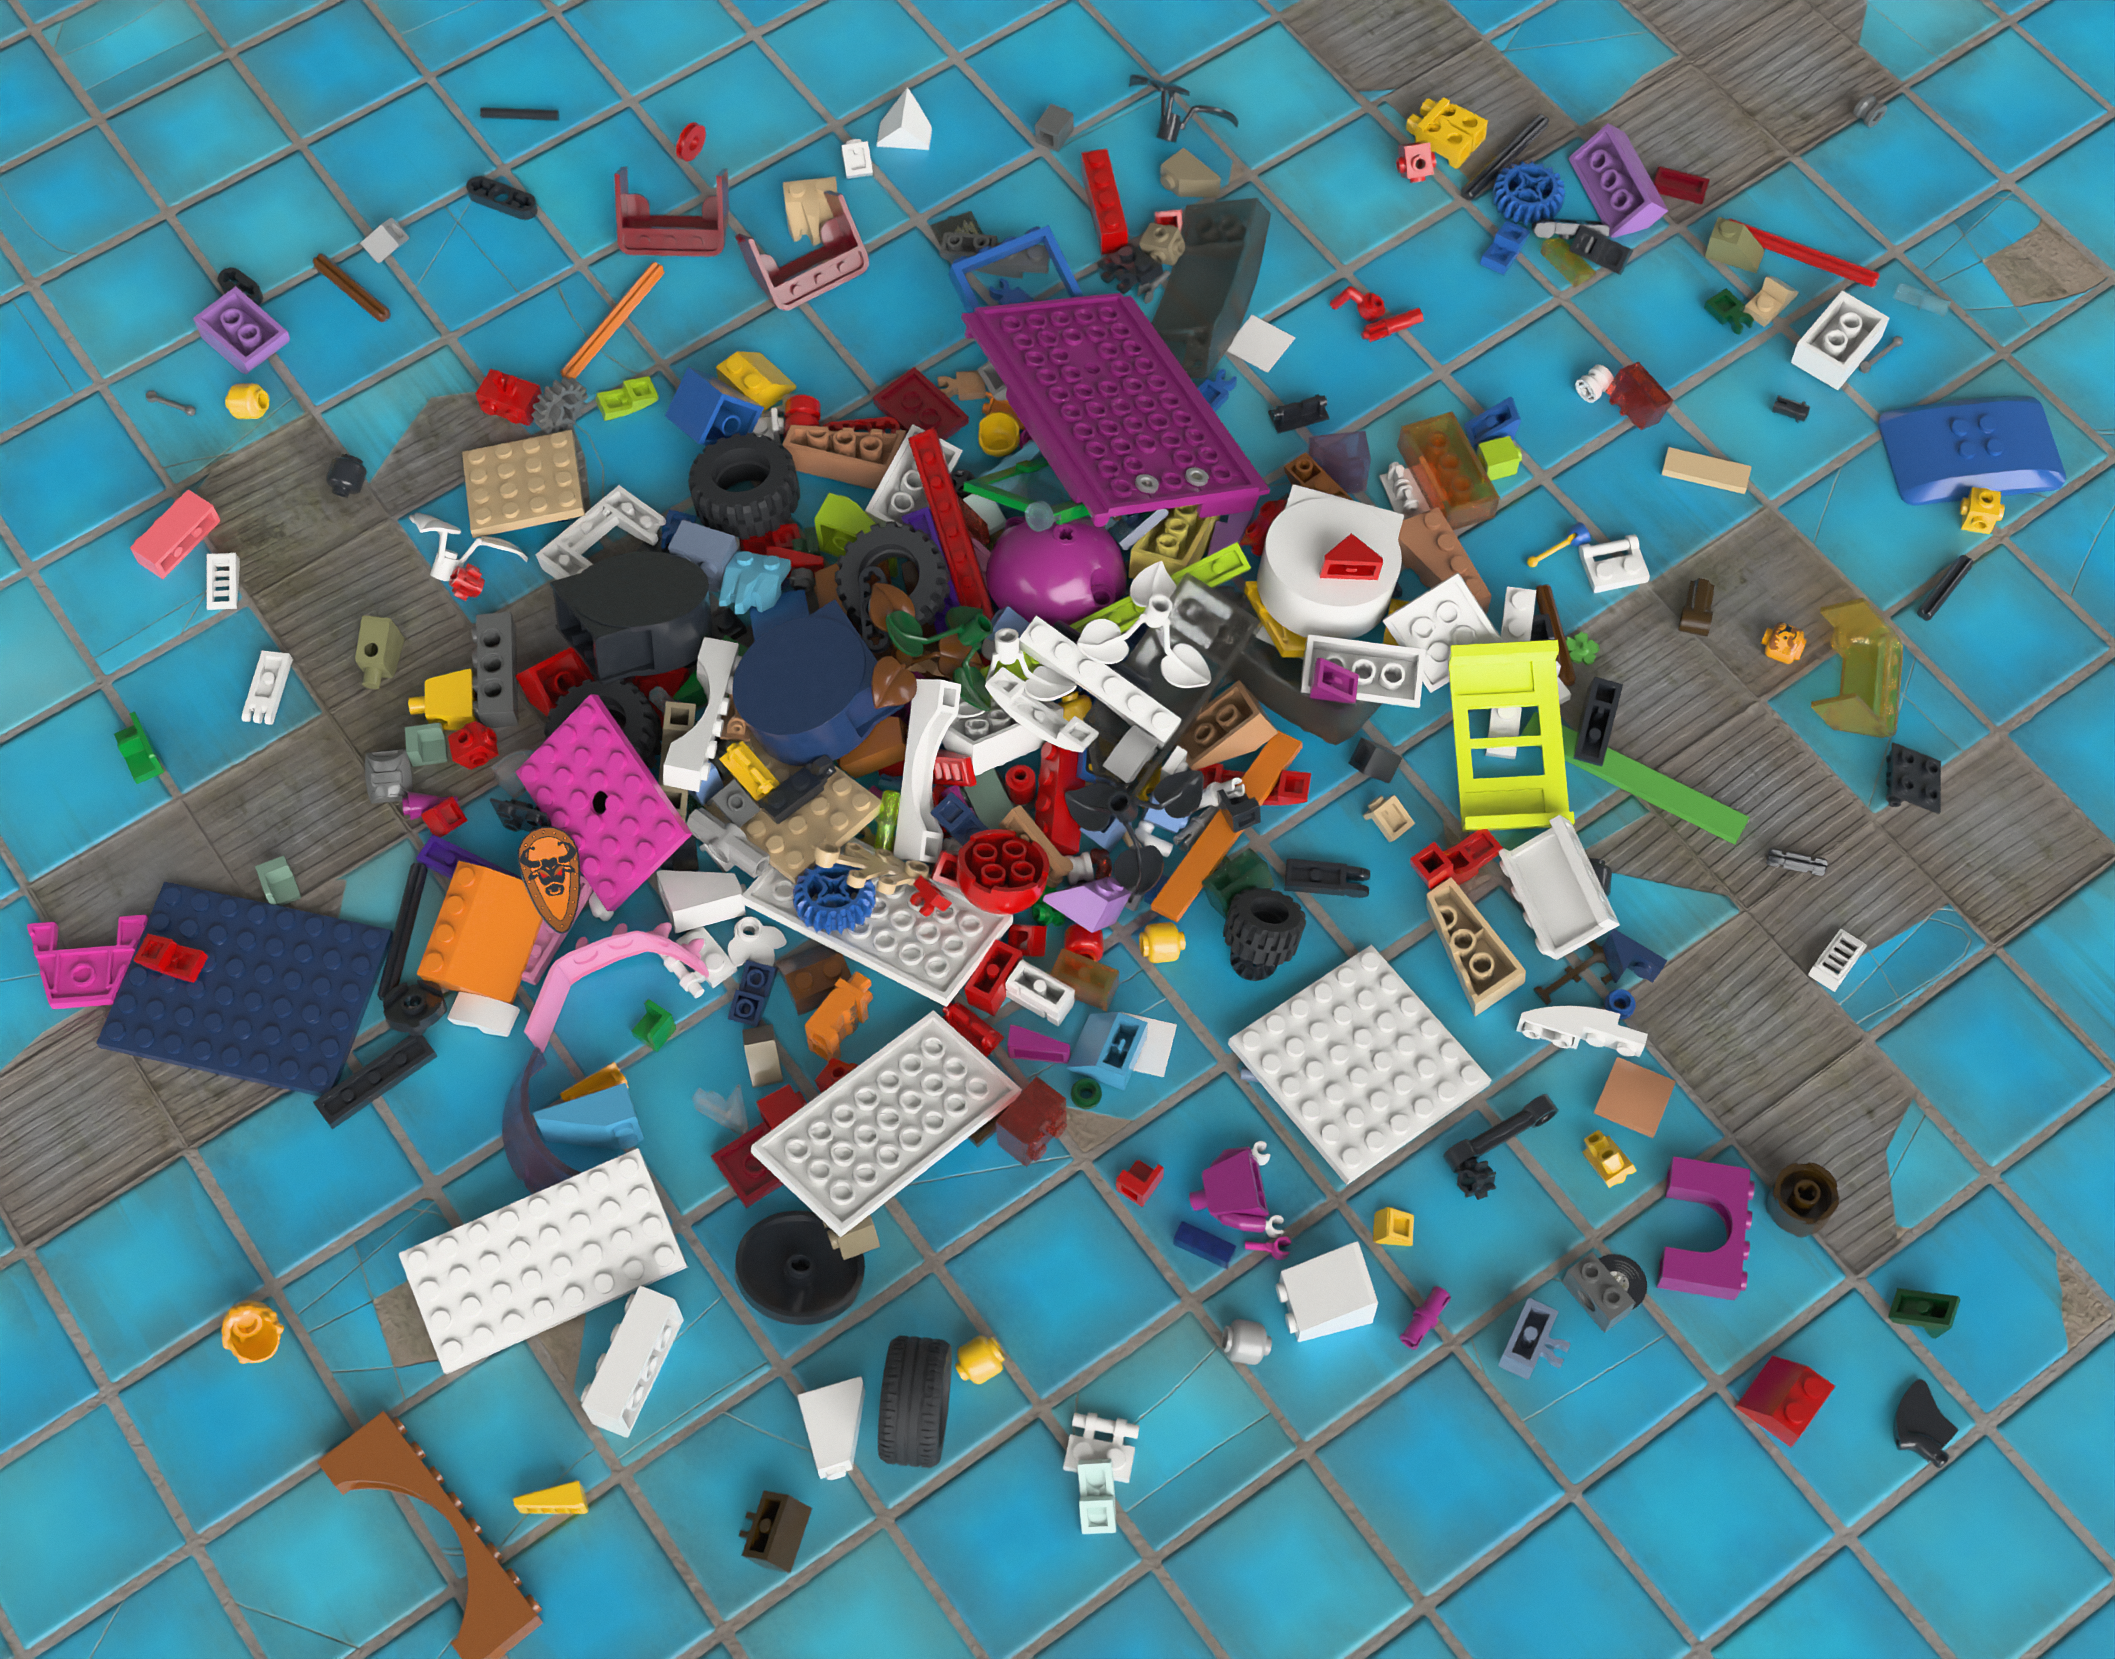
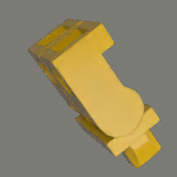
M1443 97L1438 103L1427 98L1420 108V114L1424 118L1412 114L1406 123V130L1415 135V142H1430L1431 152L1435 151L1449 160L1448 165L1457 170L1470 156V153H1473L1486 139L1488 120L1458 105L1450 104V100Z

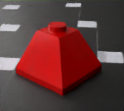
M571 647L515 675L528 701L545 716H548L551 708H556L557 704L555 702L561 695L565 697L569 693L568 689L574 685L579 687L583 685L582 681L588 679L594 681L588 667Z

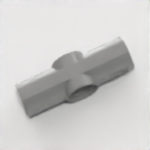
M703 808L695 809L689 815L686 825L692 832V835L708 845L709 850L719 860L725 863L731 861L753 878L761 876L767 870L770 855L750 842L745 833L735 824L730 822L725 824Z

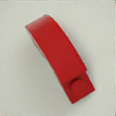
M1478 829L1463 841L1445 851H1442L1434 841L1411 857L1410 864L1430 890H1433L1451 877L1459 886L1479 874V868L1498 856L1499 851L1503 847L1488 829Z

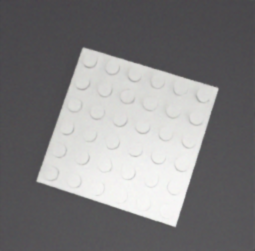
M1372 945L1231 1037L1228 1042L1230 1048L1346 1185L1487 1088L1492 1081Z

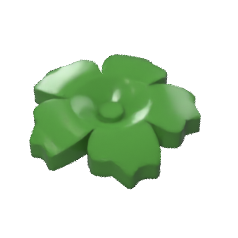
M1580 632L1573 639L1568 637L1566 640L1572 662L1580 664L1582 661L1585 665L1594 663L1596 657L1594 653L1600 650L1599 644L1593 640L1588 641L1587 633Z

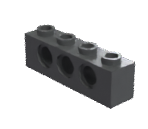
M502 612L476 615L477 626L472 627L473 642L477 644V651L472 652L473 665L475 669L477 668V676H473L474 692L478 693V701H473L475 718H480L481 723L490 728L519 726L518 680L515 677L517 675L516 625L512 613Z

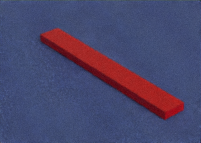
M933 427L909 437V444L960 606L983 609V615L991 621L995 612L938 433Z

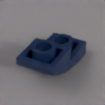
M746 960L739 989L735 990L728 1016L729 1020L755 1027L759 1026L778 971L777 967Z

